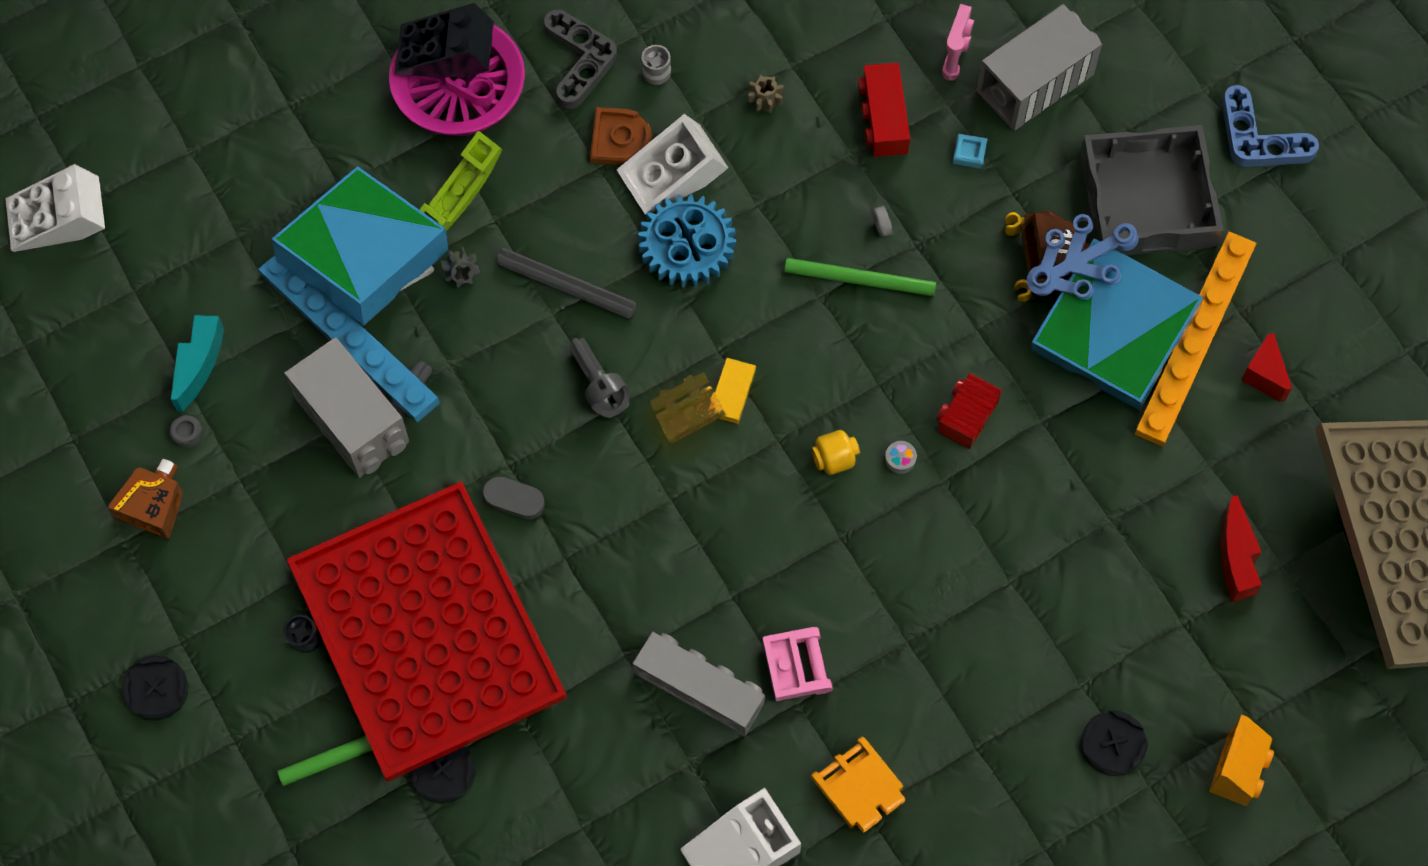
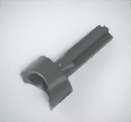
M585 338L573 339V344L569 346V349L590 382L585 391V398L590 407L596 413L607 418L619 415L629 406V390L623 378L617 373H605ZM614 398L616 403L611 406L609 400Z

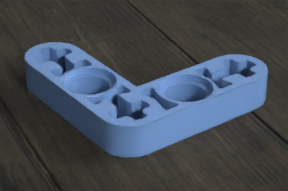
M1234 85L1226 90L1222 100L1230 155L1235 164L1243 167L1304 164L1314 159L1319 149V143L1313 135L1309 133L1258 135L1249 90L1241 85ZM1233 96H1236L1238 101H1241L1239 111H1236L1237 105L1236 101L1232 99ZM1238 120L1244 121L1248 124L1249 129L1239 131L1234 127L1233 122ZM1271 144L1278 145L1283 152L1280 155H1272L1268 152L1267 146ZM1300 144H1304V147L1309 149V151L1304 152L1303 148L1299 147ZM1242 147L1246 148L1247 152H1250L1249 156H1246L1244 151H1240Z

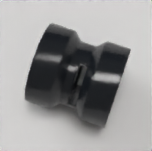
M292 616L283 627V635L286 641L298 652L310 653L315 651L322 641L316 624L308 616Z

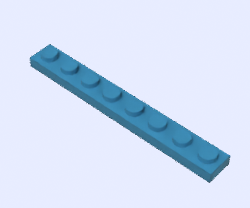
M275 256L258 269L260 275L327 339L331 341L336 337L368 377L416 423L440 404L438 397L353 317L332 303L329 297L321 290L298 278L278 263Z

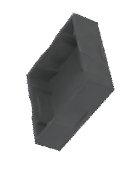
M1202 125L1161 128L1145 133L1116 132L1084 135L1079 154L1095 239L1101 242L1112 236L1114 229L1118 225L1127 223L1136 228L1139 241L1132 250L1122 251L1118 248L1115 249L1124 255L1214 248L1218 246L1224 230L1217 195L1210 180V160ZM1123 231L1119 237L1126 239L1130 236V232Z

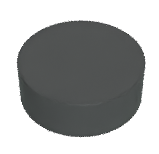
M184 415L172 422L170 435L177 446L191 448L200 442L203 430L195 417Z

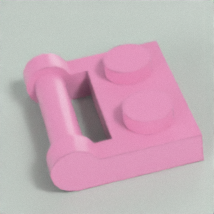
M960 4L947 39L946 48L948 54L943 65L942 75L949 81L958 78L960 73L959 57L961 52L967 53L972 37L970 36L974 25V20L970 19L972 7Z
M818 627L762 637L775 701L811 694L820 695L833 690L831 680L827 679L818 642L821 638ZM797 643H806L814 681H805Z

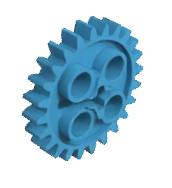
M679 194L677 195L676 203H672L669 198H665L666 207L663 208L659 204H655L656 214L646 213L648 222H641V231L643 232L638 233V239L641 242L639 244V253H644L642 255L643 263H650V273L659 270V280L669 276V283L673 285L676 279L681 280L682 287H685L687 280H691L694 287H697L698 279L702 278L708 284L709 274L720 277L719 267L727 269V259L734 258V251L732 249L736 248V239H734L735 228H730L732 226L731 218H724V208L715 211V201L707 206L705 205L704 196L698 202H694L693 194L689 195L687 201H683ZM675 220L680 221L686 239H682V230ZM692 220H697L701 223L698 225H691L688 222ZM663 232L673 233V235L669 237L662 236L661 234ZM692 242V250L700 261H695L689 243ZM705 244L714 246L708 250L701 248ZM676 256H684L687 259H685L684 261H676L673 258H675Z

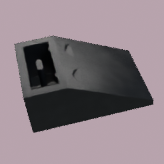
M475 3L401 24L395 74L401 76L465 78L489 71L494 21Z

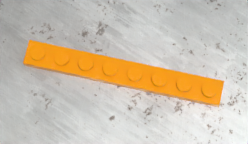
M1230 231L1228 232L1199 294L1203 297L1201 307L1180 343L1174 348L1134 435L1161 447L1164 446L1253 253L1256 242Z

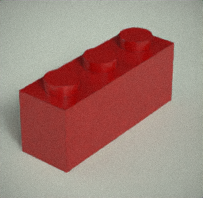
M899 62L864 65L863 77H858L859 95H864L865 103L861 104L863 121L868 120L869 128H865L866 145L872 146L873 157L908 154L910 133Z

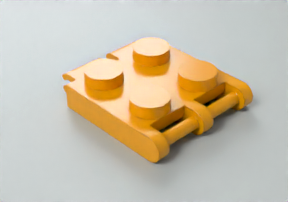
M862 736L857 740V745L843 755L838 754L834 757L835 761L821 772L815 771L810 776L849 827L852 828L857 825L865 833L882 820V816L877 808L880 807L888 815L903 804L906 799L900 792L903 789L902 783ZM861 749L864 751L856 758H854L852 761L847 763L846 760H848L858 751H860ZM838 766L841 768L839 771H837L835 774H833L831 777L824 781L823 778L826 775H828Z

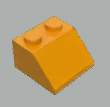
M1240 715L1229 731L1209 789L1210 793L1247 806L1252 798H1259L1264 785V780L1259 779L1262 769L1269 768L1274 755V751L1269 749L1273 738L1247 716Z

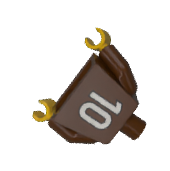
M1051 210L1028 213L1022 218L1015 212H1011L1006 216V224L1014 223V225H1007L1005 227L1006 234L1016 236L1020 232L1022 233L1028 273L1034 267L1041 265L1048 245L1046 234L1052 229L1061 230L1065 237V245L1058 250L1054 266L1065 261L1075 232L1072 222L1066 221ZM1058 235L1053 236L1050 242L1058 243L1061 237ZM1085 242L1082 251L1088 249L1091 243ZM1069 273L1061 277V279L1068 280L1073 273ZM1045 275L1037 278L1038 283H1044L1047 280ZM1027 280L1017 281L1014 286L1015 290L1021 288L1028 290L1026 293L1017 296L1018 301L1026 302L1032 296Z

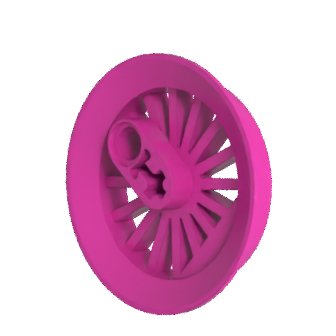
M493 25L490 54L493 58L490 59L489 71L465 78L401 76L395 74L398 49L392 59L389 71L391 93L400 111L419 127L449 136L475 134L496 124L517 103L525 80L524 62L517 45L507 33ZM501 65L504 68V70L491 72L492 70L496 69ZM507 81V86L494 84L497 82ZM482 93H486V94H487V95H485V96H478L479 94H482ZM496 95L502 96L500 101L496 99ZM426 97L418 103H415L413 100L417 98ZM458 101H460L464 119L462 122H454ZM436 105L429 115L424 112ZM467 105L473 108L479 116L478 118L469 119ZM449 106L446 121L440 120V116Z

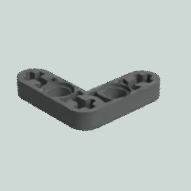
M555 9L548 12L544 18L546 34L581 56L559 83L556 90L559 105L565 109H575L583 103L617 61V46L611 39L567 12ZM560 21H561L562 24H563V27L560 26V25H557V26H555V28H554V27L552 26V23L558 24ZM577 34H585L589 37L588 41L582 44L574 42L573 38ZM606 50H609V55L603 54L602 56H599V51L605 52ZM589 68L595 72V75L592 78L584 79L579 73L581 70ZM575 89V97L569 95L567 98L565 97V92L570 94Z

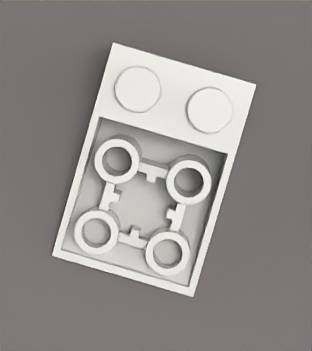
M76 164L5 198L10 246L13 252L82 240L105 229L99 176Z
M764 788L736 805L683 846L680 851L690 866H780L800 853L801 842Z

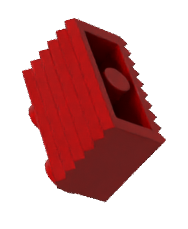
M971 373L968 374L965 381L959 379L951 393L954 396L953 401L950 405L945 403L937 415L936 420L940 421L938 432L954 440L956 443H960L967 449H971L999 403L1003 390Z

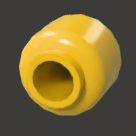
M843 430L819 436L815 441V446L811 447L817 469L819 471L824 470L828 475L853 468L856 462L855 455L860 454L855 437L849 438Z

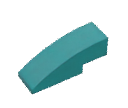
M194 315L191 343H178L171 401L177 412H184L196 398L216 363L224 334V327L219 316Z

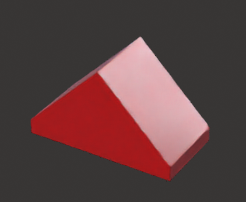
M1271 333L1267 335L1242 377V381L1282 402L1286 401L1292 386L1275 335Z

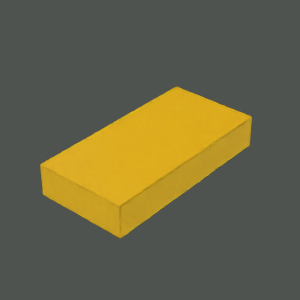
M726 358L709 409V416L739 424L756 372L755 365Z

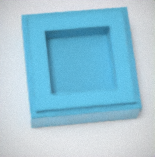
M958 133L953 164L982 169L987 138Z

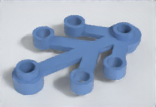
M1080 214L1073 220L1075 232L1065 261L1056 266L1054 264L1058 250L1065 245V237L1059 229L1048 231L1046 234L1048 245L1042 263L1034 267L1027 276L1029 289L1034 294L1040 296L1048 295L1056 290L1076 295L1080 300H1088L1094 292L1092 284L1088 280L1081 279L1074 283L1061 279V277L1069 273H1075L1102 280L1110 286L1118 284L1121 280V273L1116 265L1110 264L1101 267L1089 264V262L1116 248L1122 251H1129L1135 248L1139 241L1136 228L1131 224H1120L1114 229L1112 236L1082 251L1087 234L1093 229V223L1088 215ZM1081 221L1088 222L1087 227L1082 229L1078 228V224ZM1123 231L1130 232V236L1126 239L1119 237ZM1058 235L1061 237L1058 243L1050 242L1053 236ZM1110 271L1117 273L1113 279H1107L1106 274ZM1041 275L1047 276V280L1044 283H1038L1037 278ZM1081 286L1089 287L1088 292L1085 294L1078 293V290Z

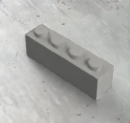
M652 632L633 662V673L745 737L765 704V695L762 693V689L750 681L743 683L734 678V673L722 665L717 667L706 662L705 656L698 651L690 649L688 652L679 647V643L673 637L664 633L660 636Z

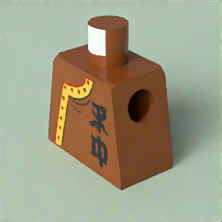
M161 459L155 472L137 468L108 506L113 517L129 525L169 539L183 498V491L179 483L172 480L178 466L171 461Z

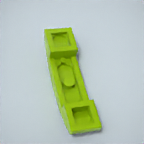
M478 131L460 154L464 158L430 204L424 203L419 210L446 228L447 231L469 206L486 182L501 154L502 148Z

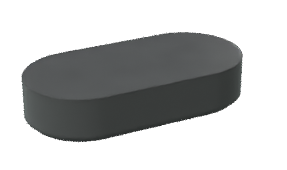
M505 477L490 479L483 489L484 499L489 507L522 519L532 520L539 517L545 507L543 494L537 488Z

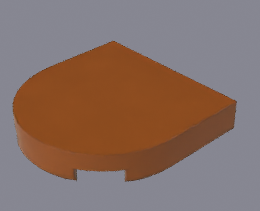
M596 107L590 163L623 165L652 141L650 125L636 111Z

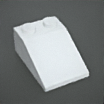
M683 114L620 166L617 171L646 214L647 212H655V204H659L663 208L666 207L665 198H669L674 203L677 201V195L680 194L684 198L706 187L727 170L728 166L700 124Z

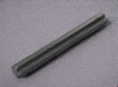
M502 248L497 256V264L623 317L631 318L636 310L635 301L506 248Z

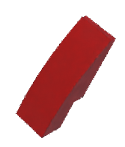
M1236 495L1231 497L1226 506L1220 543L1225 583L1232 602L1256 595L1262 586L1253 564L1256 563L1262 551L1239 497Z

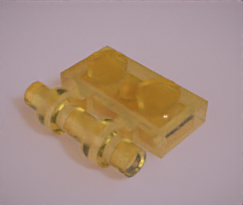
M704 371L694 377L690 375L684 378L682 384L671 390H668V388L659 392L660 396L650 401L655 412L666 407V410L658 413L656 416L671 444L726 415L711 385L702 390L699 389L709 383ZM689 393L691 394L690 397L680 401L677 404L675 403L676 400L682 398L683 396Z

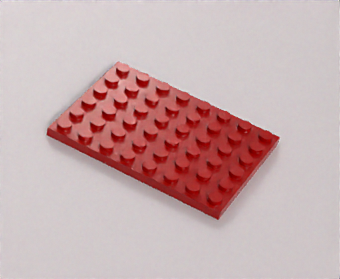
M462 481L287 558L386 782L567 699V694Z

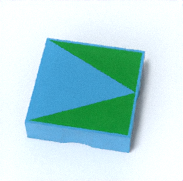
M358 166L272 238L275 258L278 263L305 283L321 290L329 297L332 303L362 325L369 322L387 306L406 284L418 278L448 251L446 228Z
M1094 238L1089 247L1099 243L1100 241ZM1114 249L1089 262V264L1101 267L1110 264L1116 265L1121 273L1120 282L1110 286L1102 280L1073 273L1069 281L1076 283L1081 279L1088 280L1094 290L1092 297L1088 300H1080L1076 295L1061 292L1032 341V351L1069 372L1088 378L1101 390L1140 410L1161 375L1166 360L1172 350L1180 343L1200 309L1203 297ZM1110 271L1106 274V278L1113 279L1117 273ZM1081 286L1078 293H1087L1089 287Z

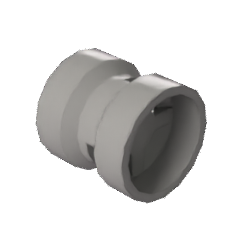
M651 45L645 48L641 56L643 78L646 82L653 85L667 82L671 75L670 52L662 45Z

